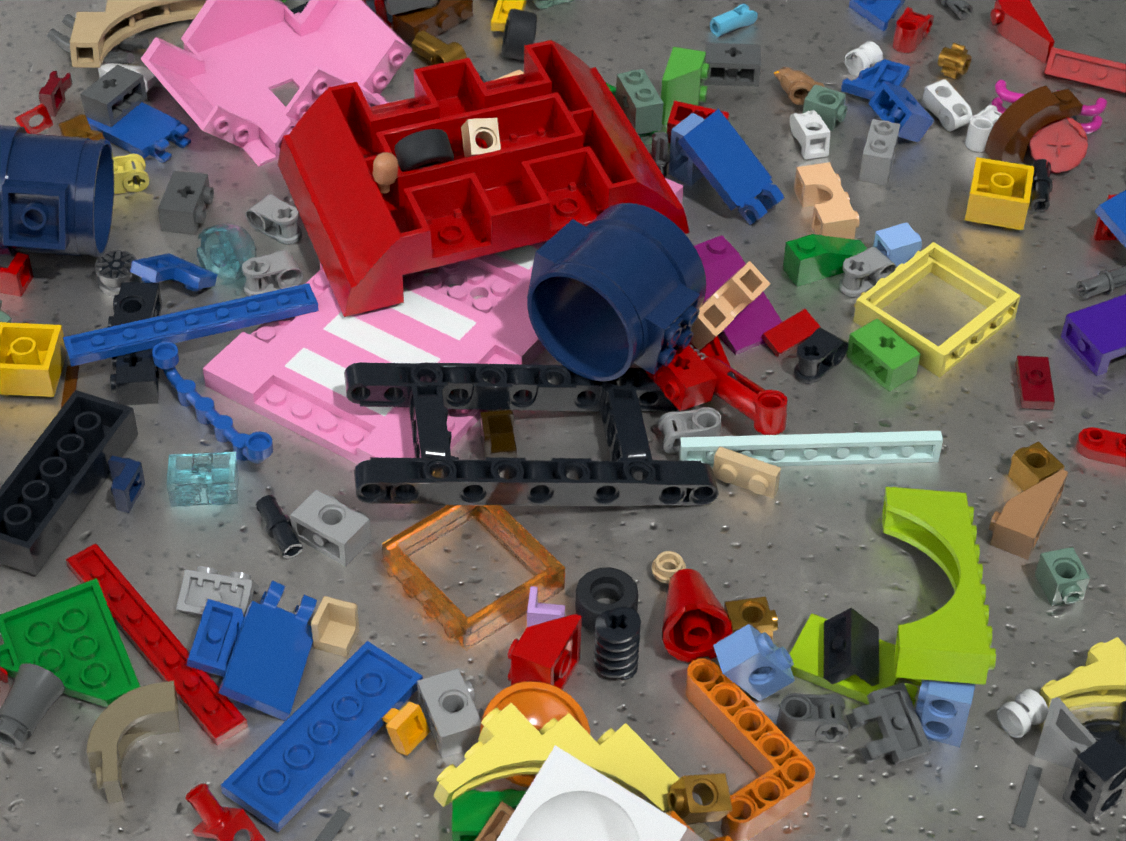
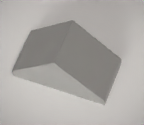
M1059 697L1052 698L1034 757L1073 769L1076 757L1096 743L1097 740Z

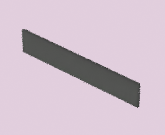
M1029 764L1012 820L1013 824L1026 827L1043 768Z
M338 808L315 841H332L351 814Z

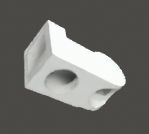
M946 79L925 87L920 105L928 113L932 112L940 119L944 129L953 131L970 123V118L972 117L970 106Z
M815 110L801 114H791V133L794 138H797L802 147L801 154L803 158L807 160L829 156L831 132L820 115Z

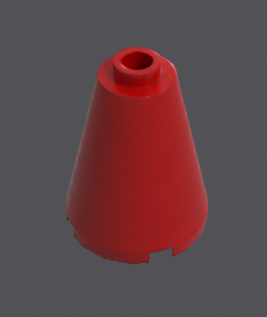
M694 569L679 570L672 575L669 581L662 626V640L665 648L676 659L689 663L709 656L710 659L716 658L717 655L713 645L733 634L731 619L698 571Z

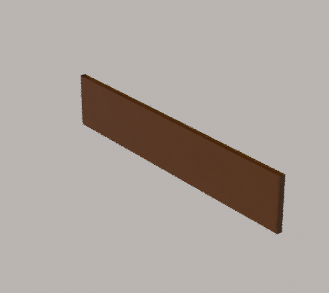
M67 365L61 408L76 390L79 365L72 367Z

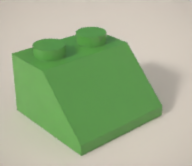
M673 47L662 78V125H667L674 100L700 106L701 102L705 103L708 86L703 84L704 80L707 81L710 68V64L705 63L706 52Z

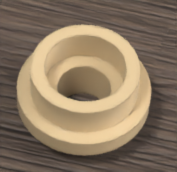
M673 551L660 553L652 563L653 576L658 581L669 584L670 578L674 573L686 569V564L682 557Z

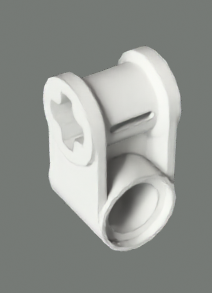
M989 105L983 111L970 118L965 145L970 150L985 152L990 131L1002 115V113L997 111L996 106Z

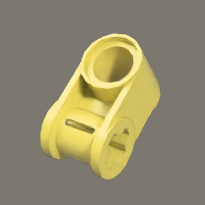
M129 154L113 157L114 194L140 192L147 188L150 180L148 174L144 171L146 163L141 155ZM132 162H134L136 169H133ZM133 177H136L137 184L134 183Z

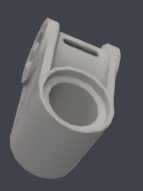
M268 194L246 211L247 221L253 229L270 236L281 244H293L302 237L301 228L297 225L299 217L297 208L279 200L274 195Z
M870 247L864 252L844 260V277L839 282V290L849 297L861 296V293H866L881 278H886L894 272L897 266L876 247Z
M285 250L258 258H250L242 264V272L246 276L243 288L247 296L298 286L303 280V273L291 253Z
M710 407L681 412H668L662 415L657 423L659 431L664 435L662 443L664 451L671 455H679L680 437L721 436V415L716 409Z

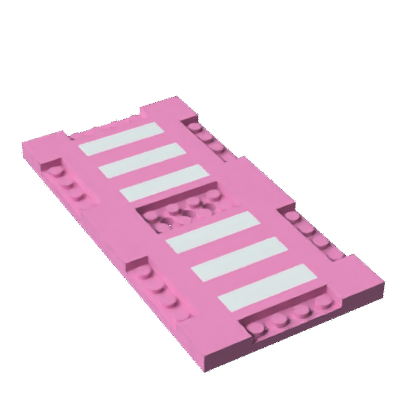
M665 178L682 204L683 185ZM547 241L403 275L404 303L344 317L320 263L321 270L307 282L310 284L317 299L319 311L263 323L251 334L243 331L203 368L205 386L355 464L370 460V457L415 458L409 407H361L360 404L352 403L346 396L345 369L349 365L359 362L531 365L546 348L537 337L530 322L527 295L535 252ZM457 284V286L448 287L449 285ZM476 296H483V297L478 298V299H474V298H473V297H476ZM448 409L447 429L452 434L450 450L480 419V412H487L488 410Z

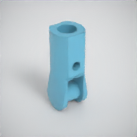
M741 4L731 11L710 20L711 32L720 37L738 28L750 26L756 22L758 13L754 10L750 11L747 4Z

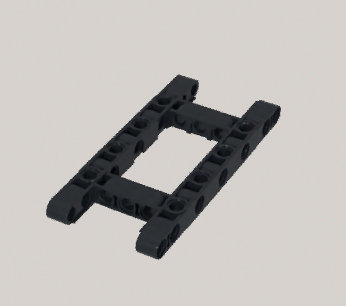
M359 362L349 365L344 371L346 396L352 403L360 404L361 407H409L415 458L370 457V460L358 463L354 468L356 497L361 502L369 504L641 506L707 505L718 497L719 491L714 472L708 464L701 463V461L652 459L641 411H678V409L671 400L667 399L664 392L647 375L643 368H629L622 376L610 381H596L584 378L563 365ZM448 409L600 411L611 461H592L591 458L526 460L525 458L485 457V460H459V457L451 456L450 444L452 434L447 429Z

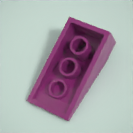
M723 235L694 246L701 258L706 274V294L703 303L746 264L739 252ZM762 292L754 301L738 313L734 320L718 336L735 355H738L764 344L765 342L761 338L762 334L780 324L782 320L765 293Z

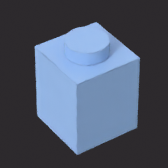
M906 222L876 231L873 247H876L898 267L901 263L905 264L913 258L918 250L920 251L922 240L920 235Z

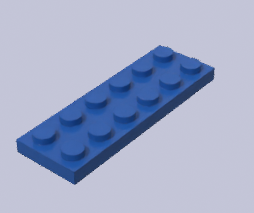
M366 641L221 784L222 793L279 832L386 723L382 720V717L391 708L399 709L418 690L417 681L423 679V676L369 641Z

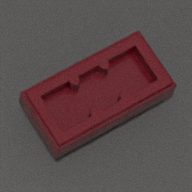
M1017 356L1015 366L1021 408L1053 410L1055 398L1049 358Z

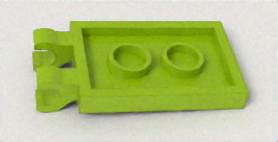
M812 613L790 652L793 660V666L790 667L793 676L867 705L870 704L867 696L871 692L896 685L899 680L895 676V645L879 639V684L872 687L856 674L834 685L823 678L824 621L828 619ZM904 678L917 686H921V679ZM904 683L914 706L919 688L915 685Z

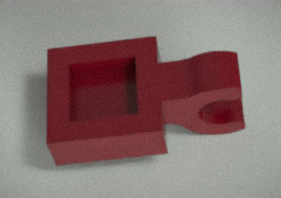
M52 71L46 85L40 89L39 101L46 106L51 117L57 115L65 102L64 93L72 86L71 73H67L64 78H58L57 71Z

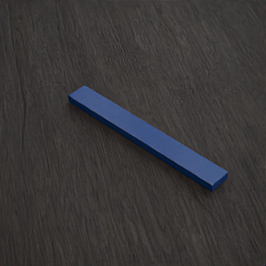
M307 283L63 337V342L72 367L152 349L161 342L179 343L319 311L318 302L310 284Z

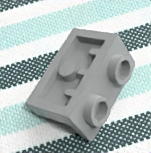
M198 566L197 571L185 569L176 610L179 613L202 616L207 600L211 599L241 608L245 617L247 608L252 602L253 594H258L259 586L251 580L250 575L241 572H231L230 576L219 575L218 570L205 566Z

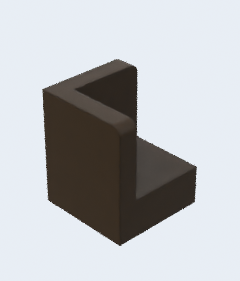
M513 411L480 412L481 443L484 460L485 457L517 458Z

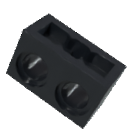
M1107 734L1076 757L1062 799L1089 824L1122 799L1126 788V746L1118 743L1112 736Z

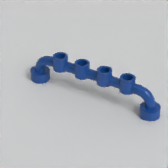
M161 342L154 346L152 350L154 364L163 370L168 381L177 390L179 403L186 407L193 405L197 421L201 424L211 423L214 426L217 441L222 443L231 442L234 457L237 460H249L252 463L261 464L272 455L273 442L272 437L268 433L240 434L234 428L233 420L230 416L220 415L215 410L214 401L211 398L202 397L197 392L194 381L184 380L175 367L179 362L178 347L174 343Z

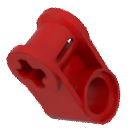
M907 7L903 15L896 22L893 48L901 53L914 52L922 40L928 36L933 25L934 16L931 14L925 16L913 12V8Z

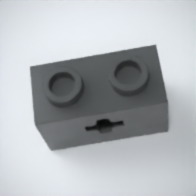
M706 43L705 63L710 64L708 79L707 81L704 80V85L759 87L761 70L760 45Z
M119 65L113 67L81 93L86 117L109 127L115 125L147 98L144 76Z
M173 171L158 207L161 231L197 234L200 223L205 222L207 205L212 204L214 189L209 186L208 174Z

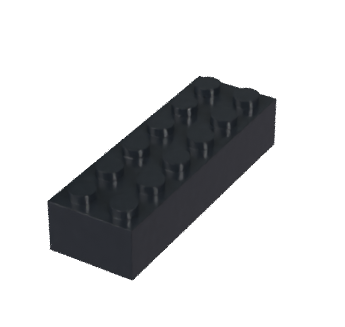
M78 390L73 392L0 488L1 564L34 575L38 574L109 476L108 460L110 457L117 456L122 458L138 436L134 409L132 407Z

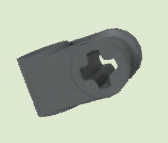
M788 694L781 701L776 726L790 741L806 740L829 743L841 741L849 734L848 725L843 720L845 700L838 694Z

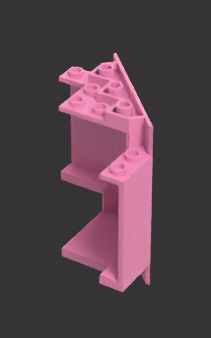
M207 0L181 38L184 50L155 37L141 60L202 131L243 148L258 166H262L279 159L283 135L290 134L301 117L329 87L358 82L369 107L389 103L381 93L409 56L412 49L363 0H310L302 13L298 12L295 14L280 0ZM293 81L299 90L287 107H285L271 89Z

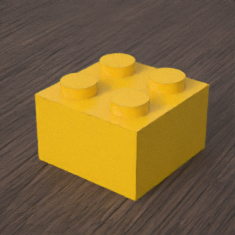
M976 157L965 221L1023 230L1030 202L1034 166Z
M0 322V395L55 396L67 355L63 342L62 325Z

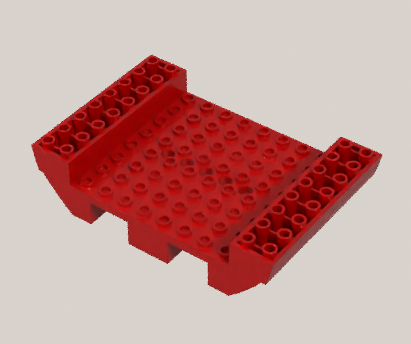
M553 40L524 46V74L483 82L470 58L414 69V98L369 107L358 82L329 87L301 117L290 134L283 135L280 147L279 169L344 317L404 303L403 275L548 241L572 219L586 227L605 209L616 204L633 203L649 207L666 216L685 234L690 233L683 206L597 68H590L580 58ZM497 118L501 150L465 158L461 127L466 120ZM441 129L447 133L454 154L453 161L404 172L401 171L398 164V176L395 182L390 184V191L388 193L380 192L378 183L373 177V163L377 155L388 152L396 157L395 145L404 137L415 132ZM475 138L476 144L480 148H488L487 143L483 139Z

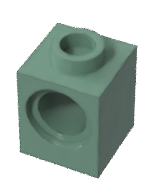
M815 84L804 99L803 113L815 110L828 129L833 131L838 122H843L848 110V107L844 106L846 94Z
M1069 547L1041 553L1035 576L1051 606L1064 603L1073 604L1083 600L1090 577L1074 548Z

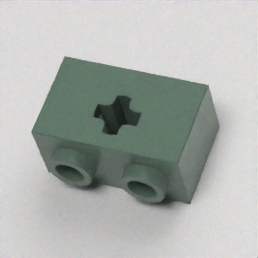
M644 69L617 74L615 99L637 134L662 130L663 101Z

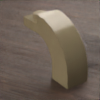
M174 681L149 684L129 691L113 701L95 721L88 737L87 757L92 774H96L98 789H105L108 803L123 801L122 764L127 752L136 743L153 735L180 732L178 699Z

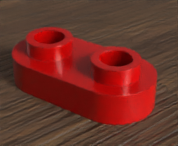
M1095 427L1085 428L1079 433L1076 449L1083 457L1126 467V434Z

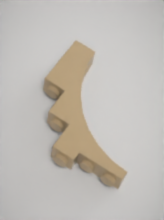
M107 0L105 12H77L70 39L72 67L100 68L105 56L124 39L158 25L195 19L207 0Z

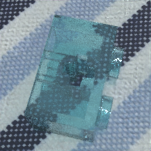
M236 452L169 455L167 489L171 507L238 504L239 470Z

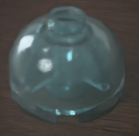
M228 222L205 228L198 236V239H201V247L197 248V257L202 268L218 274L217 277L224 280L219 284H233L244 278L242 264L250 258L257 257L252 237L239 225Z

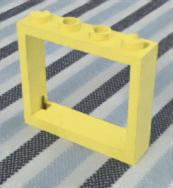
M933 242L921 252L918 250L914 257L905 264L901 263L898 265L894 272L886 278H881L866 293H861V296L854 304L853 322L863 327L873 320L879 319L921 353L919 365L940 378L1016 317L1021 295ZM929 273L934 274L987 307V309L939 346L882 310Z

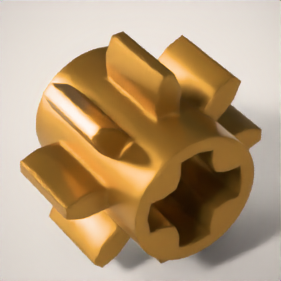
M953 43L951 48L944 47L938 58V66L942 67L941 72L945 76L956 79L958 73L966 74L972 59L971 55L967 54L968 49H965L966 46Z

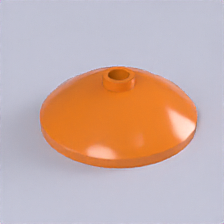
M521 682L503 689L490 701L482 717L483 720L495 708L502 711L512 703L538 731L551 719L556 718L557 721H560L565 715L570 713L590 734L587 717L575 699L560 688L543 682ZM480 724V734H481V731H482V729H483V725H482V724ZM537 774L517 775L505 779L516 785L529 788Z

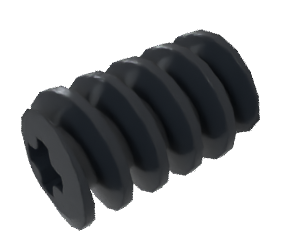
M617 607L601 613L596 619L593 663L595 669L601 675L608 678L627 680L633 678L637 672L641 619L633 608Z

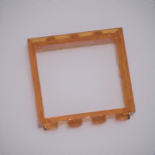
M500 504L446 505L382 543L383 559L381 562L387 569L388 576H394L402 584L405 593L410 598H415L422 605L426 615L431 620L436 619L444 628L449 639L454 638L465 651L525 615L528 609L531 586L538 587V603H544L565 590V567ZM475 518L534 577L467 618L409 556Z

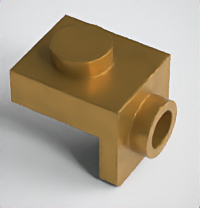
M84 114L59 123L62 136L90 138L91 140L98 141L104 139L102 132L91 130L87 117Z

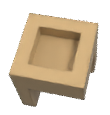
M327 596L323 597L311 622L314 649L344 657L348 656L360 631L358 606L356 604Z

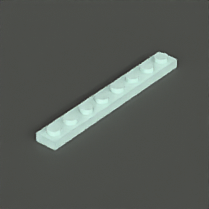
M941 431L680 437L679 461H701V463L708 464L713 468L714 456L721 446L774 466L939 462L943 437Z

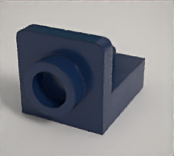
M111 456L108 460L113 481L111 494L114 496L116 509L129 513L145 486L142 464L130 458Z

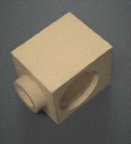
M497 118L467 119L461 127L465 158L501 150ZM475 138L483 139L487 143L488 148H480L476 144Z

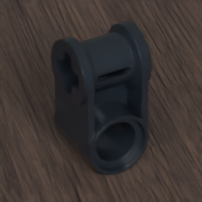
M823 328L816 329L806 341L797 347L799 361L794 368L795 378L807 384L818 382L834 366L841 363L847 353L848 342Z

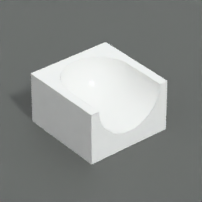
M555 745L496 841L705 840L682 823Z

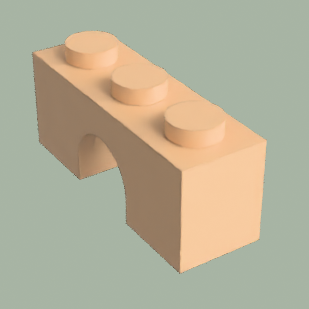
M830 162L796 167L794 191L802 208L814 206L811 226L816 235L854 239L856 228L860 225L859 215L856 210H853L849 194L844 192L840 176L834 172Z
M751 261L732 275L699 308L698 318L691 329L694 333L691 343L698 350L702 349L721 333L738 313L754 301L771 284Z

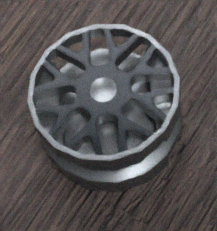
M116 250L107 252L97 259L95 271L98 275V286L102 293L108 296L119 295L122 282L141 283L140 276L130 272L132 261L137 260L133 254L127 251Z

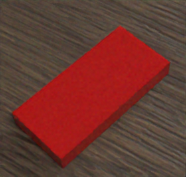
M803 309L764 332L761 338L773 353L779 357L806 341L821 326L806 309Z

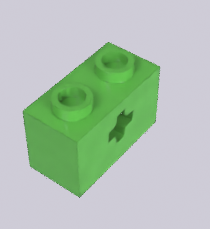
M879 319L873 320L850 334L846 354L851 361L889 392L917 375L921 355L912 345H909Z

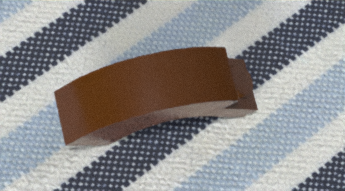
M1042 86L1026 93L1012 103L994 124L987 139L986 154L992 160L1016 164L1022 163L1028 143L1039 129L1050 122L1081 114L1083 104L1069 89L1051 92L1047 86Z

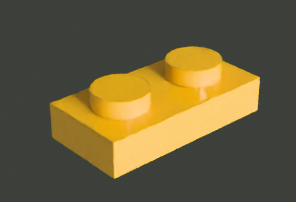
M497 0L491 20V31L504 33L509 11L511 9L524 11L526 0Z

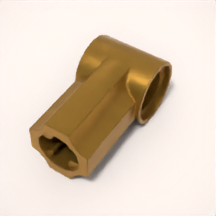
M424 30L417 33L412 42V51L431 61L432 65L467 58L464 48L459 43L451 42L446 44Z

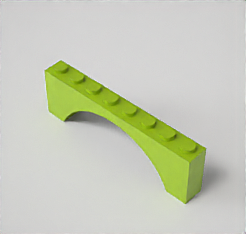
M885 487L882 509L883 533L913 545L932 558L950 579L955 593L942 608L933 614L910 623L898 625L894 650L895 676L897 678L986 685L988 670H994L996 650L995 648H990L992 644V626H987L989 605L984 604L986 585L981 584L983 566L978 563L980 546L975 544L977 527L973 525L974 507L968 506L967 493Z

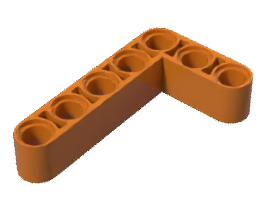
M706 658L692 661L687 669L686 697L760 776L730 796L732 811L721 820V833L723 836L728 835L733 841H749L810 799L815 777V767L733 681L723 675L721 668L715 662ZM734 817H740V818H743L744 820H738V819H735Z

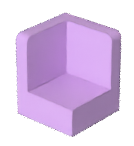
M530 587L527 627L565 617V605L538 603V587Z

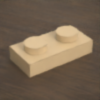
M720 446L714 456L713 472L715 478L723 482L731 483L756 494L774 499L779 488L781 468Z

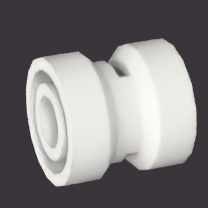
M868 41L860 45L858 49H854L846 54L845 65L852 75L859 77L860 71L871 68L883 60V54L876 43Z
M1025 689L1015 697L1014 702L1008 701L998 708L997 717L1000 725L1009 735L1014 738H1021L1031 731L1032 725H1039L1045 721L1049 708L1040 694L1032 689Z

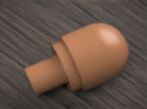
M383 152L377 155L374 160L373 177L378 183L380 192L388 193L390 191V184H393L398 176V160L393 154Z

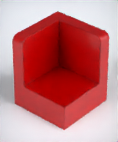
M17 253L8 268L0 267V293L22 297L34 278L28 254Z

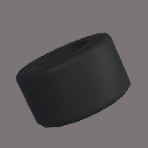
M517 9L509 11L502 42L503 57L524 61V46L534 44L537 28L536 13Z
M441 129L415 132L404 137L395 145V154L402 172L454 160L448 135Z
M611 567L597 568L587 572L578 582L575 597L576 614L582 616V626L595 633L596 619L607 610H613L617 607H629L638 612L639 594L637 584L624 571ZM609 598L617 602L611 604H604L598 602L597 600Z

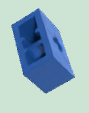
M883 81L868 103L882 120L900 124L898 137L919 143L935 121L906 88Z

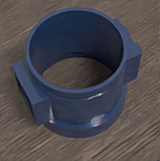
M0 125V256L15 257L20 252L70 256L90 255L96 258L102 256L106 251L110 236L114 204V159L109 140L100 139L98 141L91 140L90 138L29 134L24 127Z
M633 203L616 204L605 209L586 227L572 219L535 252L527 295L528 314L532 327L546 350L559 363L577 375L596 381H610L622 376L634 363L654 375L663 365L667 367L680 348L685 349L691 342L694 335L691 331L692 325L698 318L699 308L706 294V274L694 245L674 222L663 214L643 205Z

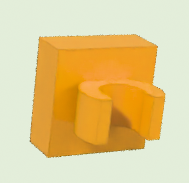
M410 701L400 711L391 708L382 717V720L387 723V732L396 751L406 756L430 733L420 705Z

